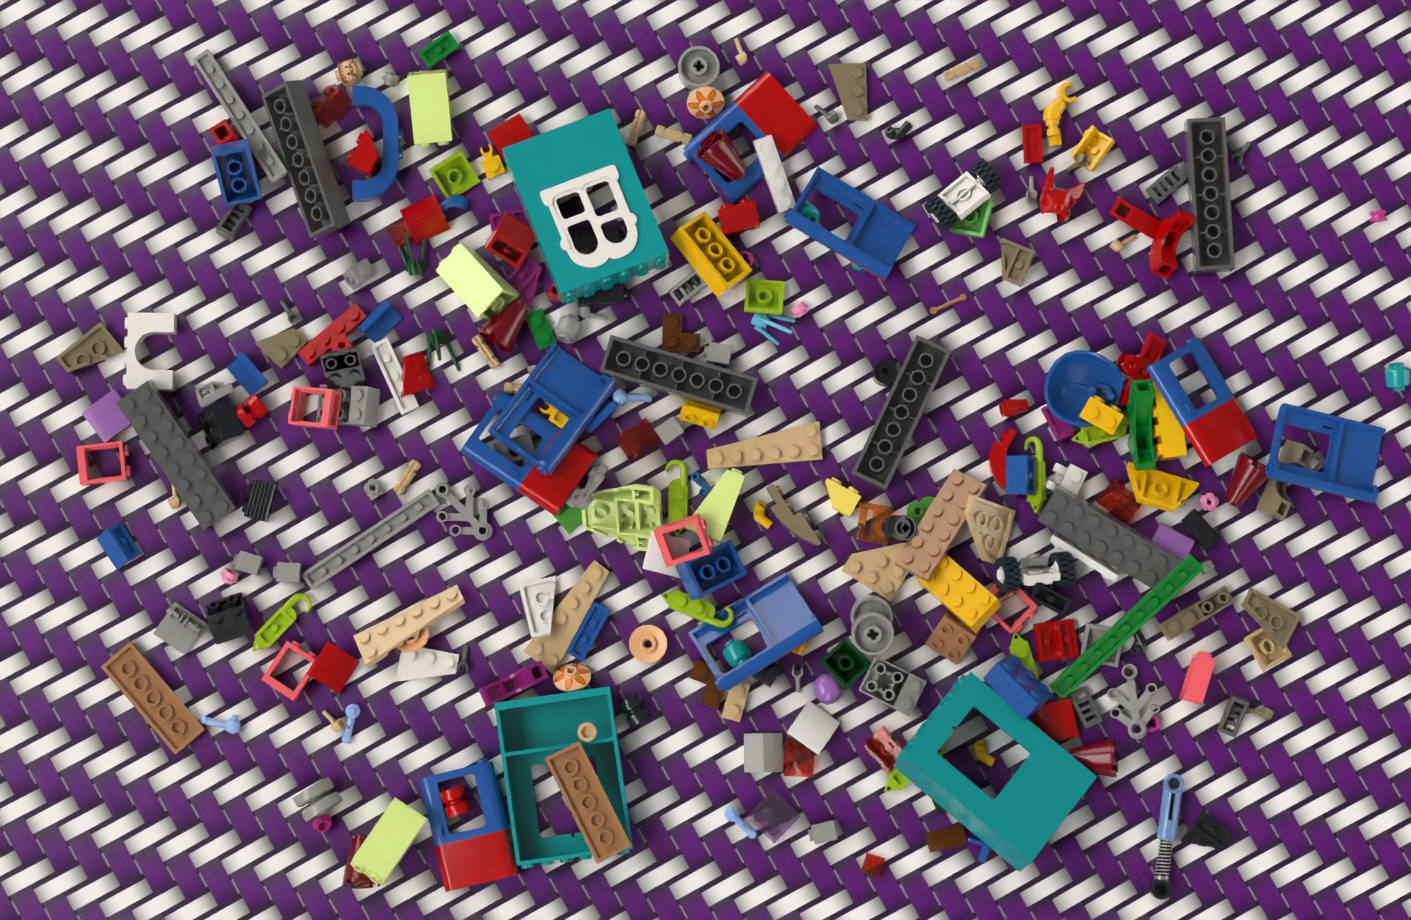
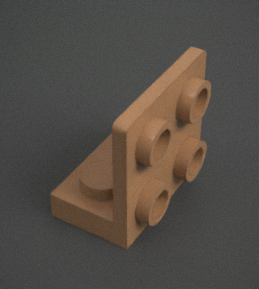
M947 609L925 644L957 665L977 637L980 629L974 633Z

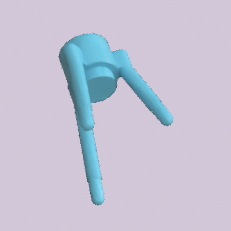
M755 313L751 324L755 325L754 329L761 332L774 344L779 345V342L762 327L766 329L767 325L792 334V330L770 321V318L792 323L795 322V319L774 314Z

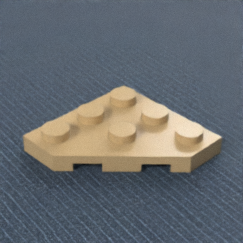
M969 495L964 511L965 518L981 560L994 564L996 559L1004 555L1016 511L980 497Z
M906 543L851 554L841 571L890 602L908 574L906 570L896 566L894 563Z

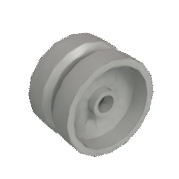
M693 46L685 50L678 62L679 79L686 88L692 91L703 86L713 87L720 74L719 60L716 54L704 46ZM701 67L702 69L698 72L696 68Z
M869 594L862 596L855 601L851 608L850 618L852 624L860 614L867 611H877L884 614L891 624L893 622V613L890 605L878 595ZM874 629L869 630L870 633L868 634L870 636H874L876 634Z
M867 611L860 614L854 620L851 627V638L855 647L860 652L866 655H879L891 646L894 640V630L890 620L884 614L877 611ZM874 629L876 634L874 636H870L868 634L870 633L869 630Z
M330 777L314 784L292 798L297 807L310 804L301 813L306 822L314 819L316 816L324 815L343 801L339 792H333L326 796V793L334 787Z

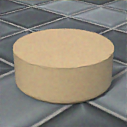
M585 722L578 728V737L582 741L590 742L595 739L597 729L592 723Z

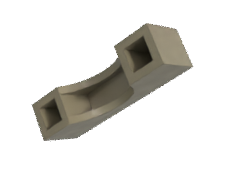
M1287 439L1278 460L1282 463L1307 469L1314 450L1305 444ZM1269 478L1256 509L1266 516L1284 521L1291 506L1286 497L1287 483Z

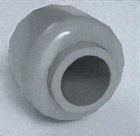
M573 314L561 316L555 328L557 339L566 344L575 342L582 330V323Z

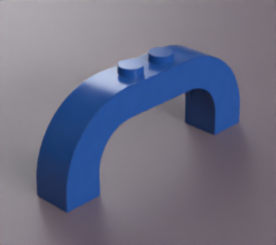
M352 86L353 107L373 109L381 115L383 120V165L380 172L368 180H352L353 201L368 202L386 194L398 177L400 159H403V147H400V140H403V129H400L399 117L394 105L385 94L367 86Z

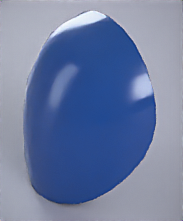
M1075 350L1065 353L1053 363L1046 376L1044 396L1047 406L1058 419L1067 424L1080 427L1094 426L1079 417L1089 397L1094 398L1096 395L1105 400L1104 404L1110 408L1112 405L1118 407L1123 391V376L1119 368L1112 361L1098 353L1086 350Z

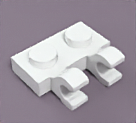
M1055 463L1052 471L1064 476L1060 485L1076 495L1088 473L1072 464H1069L1067 469L1063 465ZM1050 480L1046 481V489L1053 492L1057 484Z

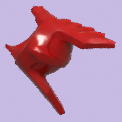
M1050 167L1045 177L1044 187L1039 200L1041 214L1055 213L1058 222H1066L1069 220L1071 208L1082 198L1081 195L1084 193L1085 183L1083 182L1067 189L1061 187L1053 188L1054 167Z

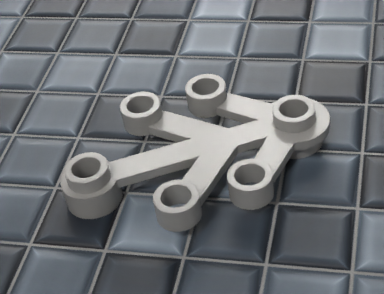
M604 463L597 468L592 466L586 473L588 476L586 487L580 489L576 486L566 504L571 508L576 506L585 510L593 501L591 494L604 480V474L609 468Z
M440 482L436 485V494L441 498H446L459 512L446 513L445 511H439L436 519L441 523L446 521H468L473 526L460 527L452 525L450 527V534L455 537L459 535H474L478 540H488L492 535V527L487 523L489 501L486 498L478 500L477 505L480 508L478 521L473 516L476 489L472 484L464 487L466 508L451 493V488L447 483ZM441 486L446 487L445 493L439 492ZM468 487H473L471 494L466 492ZM482 500L487 502L485 507H480ZM441 513L446 515L444 520H439ZM454 527L459 528V532L457 534L452 533V529ZM482 527L486 528V533L483 535L479 533V529Z
M1127 664L1122 668V675L1127 679L1130 701L1120 695L1115 688L1109 689L1107 696L1110 700L1117 701L1130 711L1132 720L1123 715L1118 707H1113L1110 710V716L1126 725L1128 733L1132 738L1141 739L1147 733L1146 724L1154 714L1159 713L1160 706L1156 702L1150 703L1148 706L1149 710L1141 719L1139 711L1148 699L1157 693L1158 689L1154 683H1149L1146 686L1145 692L1137 701L1135 678L1138 673L1137 668L1132 664ZM1131 669L1134 673L1132 676H1128L1126 671ZM1150 686L1155 687V691L1152 693L1148 691ZM1115 691L1117 693L1116 697H1110V692ZM1152 705H1156L1158 710L1153 712L1150 708ZM1118 710L1119 715L1113 716L1112 712ZM1136 726L1141 728L1140 733L1134 732Z

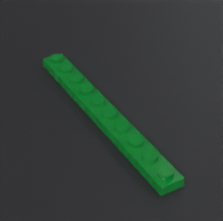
M1189 554L1052 681L1049 687L1062 700L1066 698L1192 581L1204 567Z

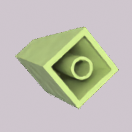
M447 69L409 72L407 79L414 144H419V147L430 146V143L438 142V145H448L449 141L453 140Z
M459 243L454 246L450 255L443 259L435 270L478 318L490 320L520 295L467 244Z
M734 468L731 471H725L693 514L700 513L701 518H704L707 524V529H705L707 535L711 536L713 541L720 544L745 480V476L742 475L743 472ZM694 524L685 527V531L698 535Z
M395 797L353 857L350 865L357 872L367 875L372 882L383 886L418 837L427 818Z

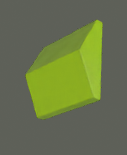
M461 150L429 169L446 199L451 195H460L481 182Z
M747 278L744 312L782 315L785 282Z

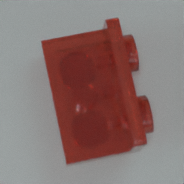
M336 84L327 86L323 90V94L319 98L313 99L310 105L314 117L327 129L352 105V101Z
M1114 479L1109 482L1108 486L1096 500L1098 504L1126 524L1142 505L1136 502L1134 492L1129 491L1122 482Z
M885 726L880 728L863 744L867 754L874 757L879 767L887 773L894 769L893 766L897 762L895 757L904 749Z
M786 737L783 746L784 776L813 777L814 752L795 738Z

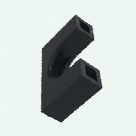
M618 226L601 227L605 238L609 242L620 243L623 241V231H619ZM593 228L572 229L573 244L577 251L596 250L598 241ZM618 282L613 284V287L608 290L600 289L595 291V294L592 296H581L578 298V307L624 304V299H628L627 287L623 288V284Z

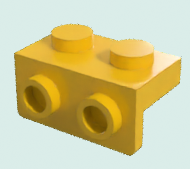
M1091 125L1084 132L1079 144L1075 145L1072 149L1071 157L1076 162L1078 153H1083V157L1089 156L1088 165L1084 168L1093 173L1115 141Z
M1096 395L1094 398L1090 396L1079 417L1112 436L1124 416L1121 414L1122 410L1114 405L1110 408L1104 404L1105 400Z
M685 399L679 420L716 430L722 409Z

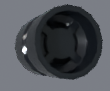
M888 359L878 361L872 370L874 382L883 387L894 383L898 374L897 366Z
M890 515L883 520L881 531L883 536L889 540L906 541L915 535L916 523L910 516Z
M774 662L751 677L755 679L760 678L761 683L771 688L783 666Z
M640 693L618 704L621 712L627 714L626 721L630 728L652 717L649 709L643 707L644 700Z

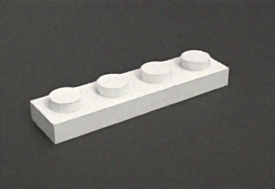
M772 135L752 141L777 212L787 211L789 207L791 209L794 208L796 203Z
M385 338L370 345L401 415L419 408L414 394L401 398L403 370L389 339Z
M1053 532L1049 541L1055 547L1068 551L1072 554L1071 557L1081 560L1088 568L1097 570L1104 578L1116 581L1121 572L1120 569L1060 533Z

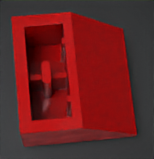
M365 129L364 133H360L356 143L358 145L355 151L352 150L348 156V164L353 171L371 179L375 176L381 161L370 132Z
M744 199L739 201L737 205L732 206L731 203L721 205V209H717L721 232L725 237L760 228L755 200Z
M505 212L485 242V249L518 269L527 256L535 236L530 226Z

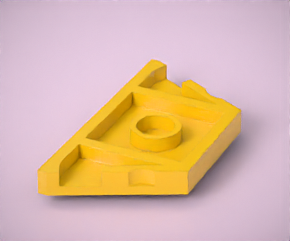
M1128 462L1126 466L1136 502L1174 513L1199 486L1198 482L1158 470L1136 471L1134 463Z

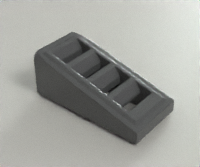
M1175 164L1145 191L1158 205L1188 178ZM1172 172L1180 179L1179 181L1172 176ZM1168 177L1174 186L1171 187L1165 178ZM1160 182L1167 188V192L1159 185ZM1154 187L1162 194L1161 197L1155 193Z
M246 203L230 206L217 225L216 233L233 242L253 207ZM236 207H239L245 212L241 213L240 211L236 210ZM232 214L237 215L240 219L233 217ZM228 220L235 223L236 225H231L230 223H228Z
M694 270L668 292L678 306H681L708 285L697 271ZM698 275L703 283L700 284L695 276ZM692 280L697 288L694 289L689 281ZM683 285H686V287L689 289V294L683 288ZM679 289L681 291V293L684 295L683 299L679 296L676 290Z
M1086 686L1068 695L1069 698H1072L1073 706L1084 729L1103 721ZM1083 693L1085 694L1086 697L1081 698L1077 701L1075 700V697ZM1088 700L1089 704L1079 708L1078 704ZM1091 707L1092 711L1084 715L1082 714V711ZM1091 715H1095L1096 718L1088 722L1086 721L1085 718Z
M1231 693L1217 731L1235 738L1250 705V701ZM1234 701L1243 704L1242 707L1234 705ZM1234 709L1236 711H1239L1240 713L1238 715L1231 712L1230 710ZM1227 716L1237 719V721L1234 722L1232 720L1227 719ZM1224 723L1234 726L1233 730L1225 727Z

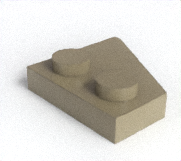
M1001 238L1002 279L1021 287L1036 252Z
M295 328L257 341L255 344L283 369L308 341Z

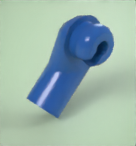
M451 195L439 205L446 212L452 206L463 210L467 209L469 202L463 196Z
M693 472L691 480L701 487L699 494L707 497L712 487L698 472Z

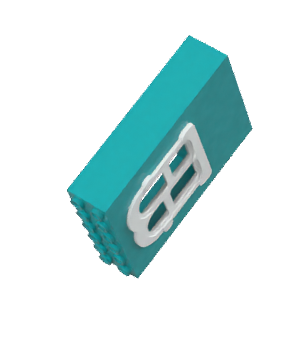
M610 108L502 148L505 165L562 304L573 303L581 296H592L597 290H608L613 287V284L618 282L623 284L630 281L631 277L637 275L641 277L648 274L650 270L655 268L660 270L667 266L669 263V251ZM606 181L609 183L618 209L605 215L597 216L586 189ZM572 193H578L585 211L564 219L556 203L557 199ZM622 218L627 227V237L620 243H611L605 238L601 225L611 220ZM585 220L590 221L598 241L596 250L587 255L581 254L575 249L568 232L569 226Z

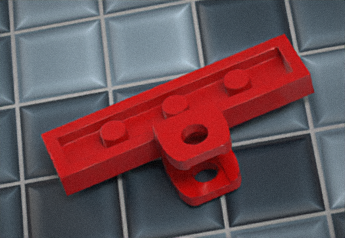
M355 303L297 353L311 368L321 360L320 354L355 347L347 337L362 324L367 316Z
M1148 333L1139 356L1132 354L1119 355L1115 365L1122 374L1130 376L1119 403L1127 406L1131 381L1151 380L1152 377L1146 368L1160 360L1167 340L1153 333Z

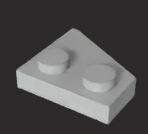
M211 381L196 389L195 392L202 408L214 404L217 399L234 391L231 383L225 385L224 382L217 383L216 381Z

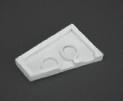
M556 576L518 584L532 640L551 636Z
M420 648L410 653L401 651L395 682L456 674L460 655L428 648Z

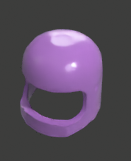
M822 674L815 680L814 694L822 704H833L842 696L841 685L830 674Z

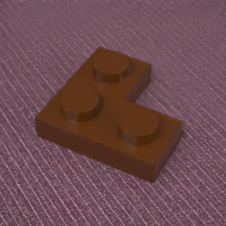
M663 313L662 350L674 353H700L701 333H682V314Z
M696 660L689 678L706 684L700 703L718 710L724 690L719 691L714 683L717 679L709 666Z

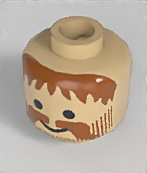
M355 59L338 63V70L334 71L337 81H341L344 86L358 83L361 81V77L364 76L360 62H356Z

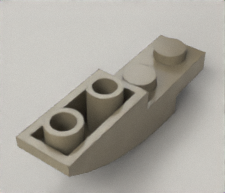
M773 483L766 487V490L776 503L770 508L776 518L800 539L817 547L821 545L820 540L822 537L816 529L813 531L809 524L812 522L807 514H802L800 511L793 515L792 512L795 510L789 501L785 503L782 496L784 493L778 485L775 487Z
M1223 586L1173 615L1158 626L1167 641H1170L1235 601L1226 586Z

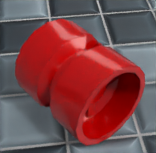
M254 393L245 399V404L240 403L234 408L236 415L248 429L257 422V418H263L269 413L268 409Z
M463 785L440 792L442 802L447 805L445 811L448 819L472 811L469 801L465 800L466 792Z

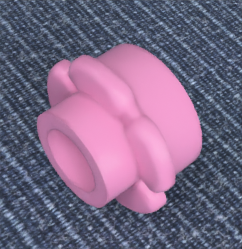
M802 301L790 309L793 313L792 316L797 315L799 318L807 313L806 308L808 305H805Z
M1206 493V495L1200 498L1201 508L1212 512L1216 510L1219 499L1213 493Z
M225 568L224 572L220 573L222 581L232 585V583L238 582L239 574L234 570Z

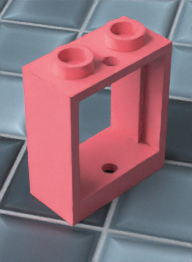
M294 386L291 394L288 424L298 427L337 430L343 392L333 389ZM307 394L325 396L321 423L303 421Z
M117 441L76 446L80 485L87 486L129 481L131 466L127 464L129 447L125 445V442ZM119 448L122 475L90 479L87 452Z
M700 513L655 528L654 535L666 567L711 553L712 547H714L713 540L706 533L707 524L705 519L701 518ZM694 524L703 548L675 557L666 533Z
M994 584L988 590L993 595L999 590L996 588L997 584ZM1020 588L1013 592L1029 608L1011 627L996 613L991 616L1009 634H1012V632L1017 634L1024 626L1022 622L1026 618L1030 620L1037 613L1035 610L1037 605Z
M294 640L292 643L289 641L285 643L261 680L291 700L296 701L311 679L307 672L294 691L271 676L289 648L312 664L318 657L311 651L307 654L301 650L303 646Z
M1201 651L1192 654L1179 699L1195 704H1203L1216 662L1215 658H1211V653Z

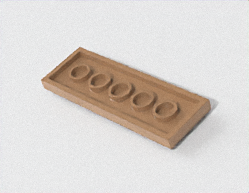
M953 469L916 527L915 535L907 541L895 560V565L929 582L967 521L964 511L969 495L981 498L987 489V485Z
M132 642L125 645L101 666L175 755L206 730Z
M580 741L544 758L596 863L598 864L631 847L632 845Z

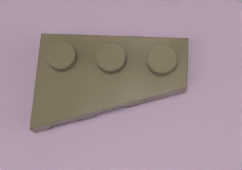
M866 63L828 64L847 120L867 121Z
M100 322L59 354L56 359L67 373H71L122 354L125 351L102 322Z
M1252 587L1248 590L1241 603V606L1284 649L1301 615Z

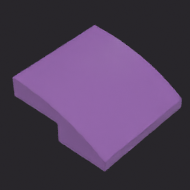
M116 389L106 394L82 413L104 443H108L121 431H125L131 426L116 404L117 401L122 399Z
M1160 523L1152 537L1154 542L1183 559L1188 556L1195 542L1194 539L1163 523Z

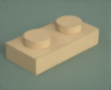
M740 683L728 691L722 718L740 722L750 685Z

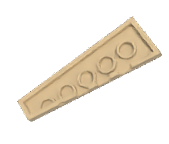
M814 422L706 450L708 470L823 460L820 423Z
M594 560L553 612L551 636L533 639L523 650L535 661L542 660L544 667L552 674L557 670L609 571Z
M455 585L354 635L353 637L367 668L386 657L388 652L395 647L399 648L404 645L403 642L410 637H416L420 634L419 631L426 626H432L439 619L444 618L466 603L459 587Z

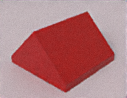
M435 195L400 210L416 245L421 243L423 238L428 240L450 229Z

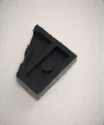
M1202 810L1180 841L1182 843L1197 844L1198 846H1208L1223 850L1234 833Z

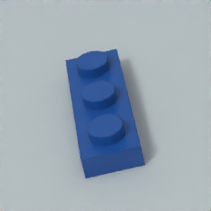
M593 602L566 653L584 661L611 611Z

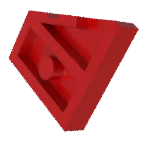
M422 351L402 358L403 373L401 381H403V391L401 392V398L436 386Z

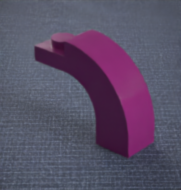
M542 660L478 690L486 707L539 684L548 679L549 676Z

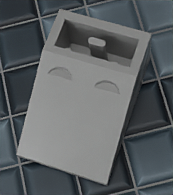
M320 385L319 387L322 389H328L327 385ZM347 386L333 389L343 392L338 425L377 427L380 389L368 386ZM319 395L316 416V422L321 423L324 395Z
M875 656L858 691L906 716H910L927 681Z

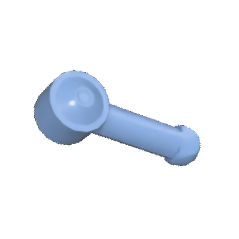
M619 388L612 394L613 401L617 406H624L627 401L651 402L653 399L652 394L648 392L646 394H626L623 389Z
M350 704L346 708L348 718L344 735L342 736V741L345 744L351 742L355 718L361 713V709L357 704Z
M233 714L232 718L227 721L204 716L201 718L202 724L223 728L231 734L239 733L241 723L238 720V715Z
M728 807L724 812L725 818L728 821H734L749 838H756V830H753L739 816L738 810L735 807Z

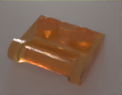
M859 502L860 513L857 531L854 534L853 540L888 545V539L882 534L881 524L887 516L893 514L894 507ZM869 509L873 510L870 534L866 536L864 535Z

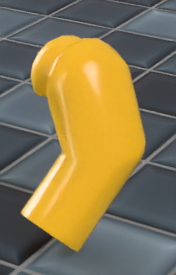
M758 501L753 506V518L768 530L773 522L765 516V503Z
M977 740L973 745L976 759L992 767L996 758L987 754L984 741Z

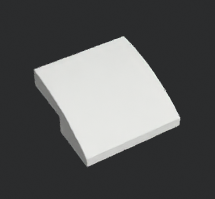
M651 531L642 569L680 578L675 568L679 564L666 567L654 531ZM667 535L675 557L688 553L691 541Z
M808 701L787 733L819 755L840 722Z

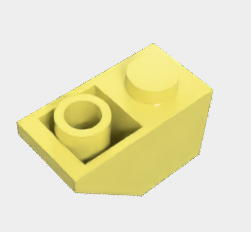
M833 477L831 480L827 478L825 485L832 509L850 518L861 498L858 495L859 491L850 486L848 489L841 486L842 482Z

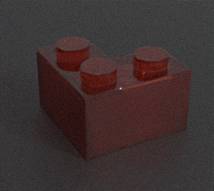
M644 418L632 428L629 427L620 433L614 440L628 460L631 458L635 460L643 454L642 450L648 447L650 449L658 443L659 435L649 421Z

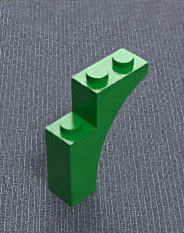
M1151 380L1131 381L1126 417L1130 426L1127 445L1136 471L1155 470L1156 466L1152 440V408L1155 392Z

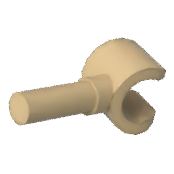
M735 38L734 41L739 52L735 59L741 66L748 59L741 47L739 38Z
M1133 234L1122 242L1116 238L1110 244V247L1115 252H1118L1124 245L1137 237Z
M172 485L173 498L168 499L170 507L175 509L181 506V501L176 489Z
M326 710L322 711V714L330 721L333 731L338 732L346 727V722L342 718L335 720Z

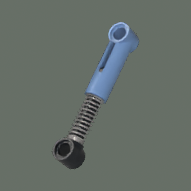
M1169 774L1163 779V793L1157 838L1160 840V845L1158 846L1160 848H1158L1159 852H1157L1159 854L1157 855L1158 859L1156 860L1158 862H1156L1157 865L1155 866L1157 869H1155V876L1149 887L1150 894L1160 900L1166 899L1171 893L1168 876L1170 874L1168 872L1170 871L1169 867H1171L1169 865L1171 862L1169 861H1171L1170 857H1172L1170 855L1172 854L1171 850H1173L1171 848L1173 847L1172 843H1174V840L1176 841L1182 789L1184 787V780L1178 774ZM1172 778L1178 781V786L1175 789H1171L1169 786V780ZM1171 793H1173L1172 805H1171V812H1169V809H1170V801H1171ZM1159 884L1165 887L1162 895H1158L1155 891L1156 886Z

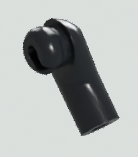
M905 121L900 128L888 126L885 129V135L891 140H900L904 138L913 126L908 121Z
M1139 629L1133 634L1135 640L1130 649L1131 653L1135 656L1143 653L1147 642L1142 631Z

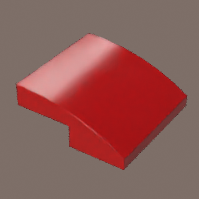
M520 113L487 132L503 160L502 148L534 137Z
M1074 619L1033 624L1038 662L1079 657Z
M327 641L307 672V675L340 694L360 661Z
M1072 698L1044 704L1039 711L1033 714L1035 725L1054 741L1080 736Z

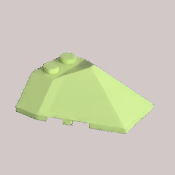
M639 484L593 492L591 494L593 498L592 503L585 510L581 509L583 528L604 537L608 535L616 538L619 543L623 544V542L631 544L634 546V549L647 551L651 531H654L657 526L663 525L661 492L654 486Z

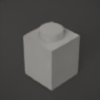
M709 342V346H705L703 357H706V363L729 366L732 345Z
M672 416L655 428L654 431L663 444L667 446L684 434L683 428L685 426L679 418L675 419Z
M240 551L234 557V569L259 576L264 558Z
M277 562V566H274L273 578H276V582L301 583V563Z
M834 820L810 825L811 829L808 830L810 841H814L815 845L838 839Z

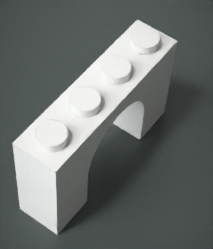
M128 312V317H125V329H128V336L124 338V347L127 348V355H124V367H127V371L123 375V385L126 386L127 390L133 391L146 381L152 380L158 391H175V372L173 370H150L144 368L138 358V348L141 342L150 335L177 334V315L175 313Z

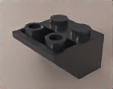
M358 346L320 354L328 389L366 383L365 369Z
M230 399L209 405L197 415L200 428H203L205 441L211 450L235 441L244 434Z
M242 592L205 604L209 629L216 645L253 633L251 619Z

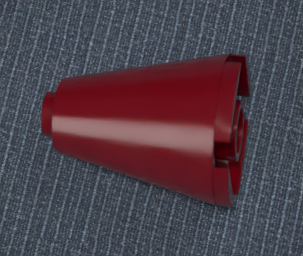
M719 128V132L716 130L712 131L700 142L701 148L699 151L695 150V155L731 180L742 179L746 174V166L727 133L722 128Z
M520 299L517 301L512 300L480 328L479 334L493 346L494 344L499 346L500 351L509 354L513 349L528 313L527 304Z
M1241 452L1238 455L1225 493L1226 502L1234 507L1237 504L1242 506L1268 479L1265 473L1266 465Z
M1108 739L1069 749V754L1092 773L1117 777L1118 751L1115 750V746H1117L1116 739Z
M366 834L355 835V838L351 839L342 880L343 887H346V884H350L353 889L373 888V884H376L367 875L357 872L350 865L353 857L366 840Z

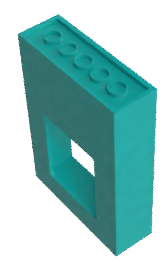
M970 672L967 676L962 675L955 682L948 694L943 697L939 702L940 704L928 716L929 718L918 728L916 734L911 737L904 749L895 757L897 762L893 767L1020 872L1034 860L1097 776L1027 718L1023 719L1001 696ZM972 707L978 709L1029 752L1027 759L995 799L990 798L938 754V750L954 731L952 726L956 728Z
M611 687L494 703L517 866L521 865V868L525 869L534 867V863L539 862L541 866L552 865L553 860H560V863L572 862L574 857H579V860L592 858V853L581 832L574 833L575 837H572V834L544 838L540 836L531 775V765L546 763L544 758L580 741L587 757H595L598 779L632 845L619 852L618 855L630 853V849H633V841ZM585 722L592 723L597 729L595 739L590 742L582 741L578 737V728Z

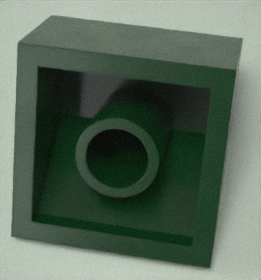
M847 637L819 661L845 690L857 682L871 665V662Z

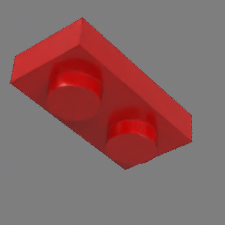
M1041 124L1022 125L1023 164L1043 163Z

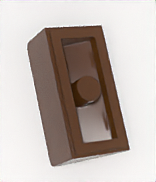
M963 825L925 833L929 852L968 844Z

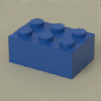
M248 138L211 146V156L224 207L262 199L261 187Z
M731 539L713 547L708 555L675 566L691 601L747 575Z
M1013 654L997 662L983 678L1023 719L1039 711L1053 695L1049 688L1041 683L1035 674L1028 670L1022 664V661Z

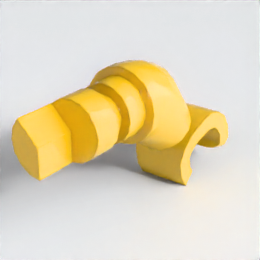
M1071 81L1065 82L1058 87L1056 91L1057 98L1055 97L1044 109L1043 121H1046V126L1049 128L1047 129L1049 146L1062 145L1061 131L1058 128L1061 114L1066 108V104L1078 99L1075 96L1068 98L1064 93L1065 88L1071 87Z

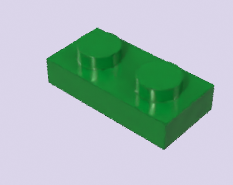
M447 31L419 51L418 55L427 67L431 69L457 50L460 45L451 33Z
M542 308L526 315L525 319L540 351L551 347L554 342L557 343Z

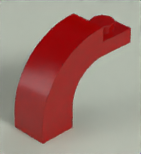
M1178 209L1171 218L1166 216L1161 222L1150 250L1151 273L1167 279L1178 268L1176 259L1177 245L1181 236L1196 221L1193 214Z
M1009 428L1008 431H1003L999 438L1002 441L1001 444L996 441L992 443L988 457L992 478L1004 492H1006V452L1017 432L1012 428Z

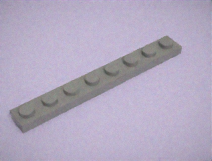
M207 49L192 60L243 139L248 138L252 153L271 182L274 184L289 174L210 50Z
M427 489L301 574L310 589L314 590L440 505L431 490Z

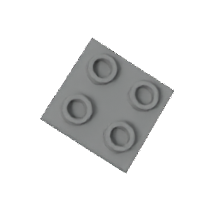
M174 602L172 607L170 606L166 611L167 614L153 634L185 655L207 623Z

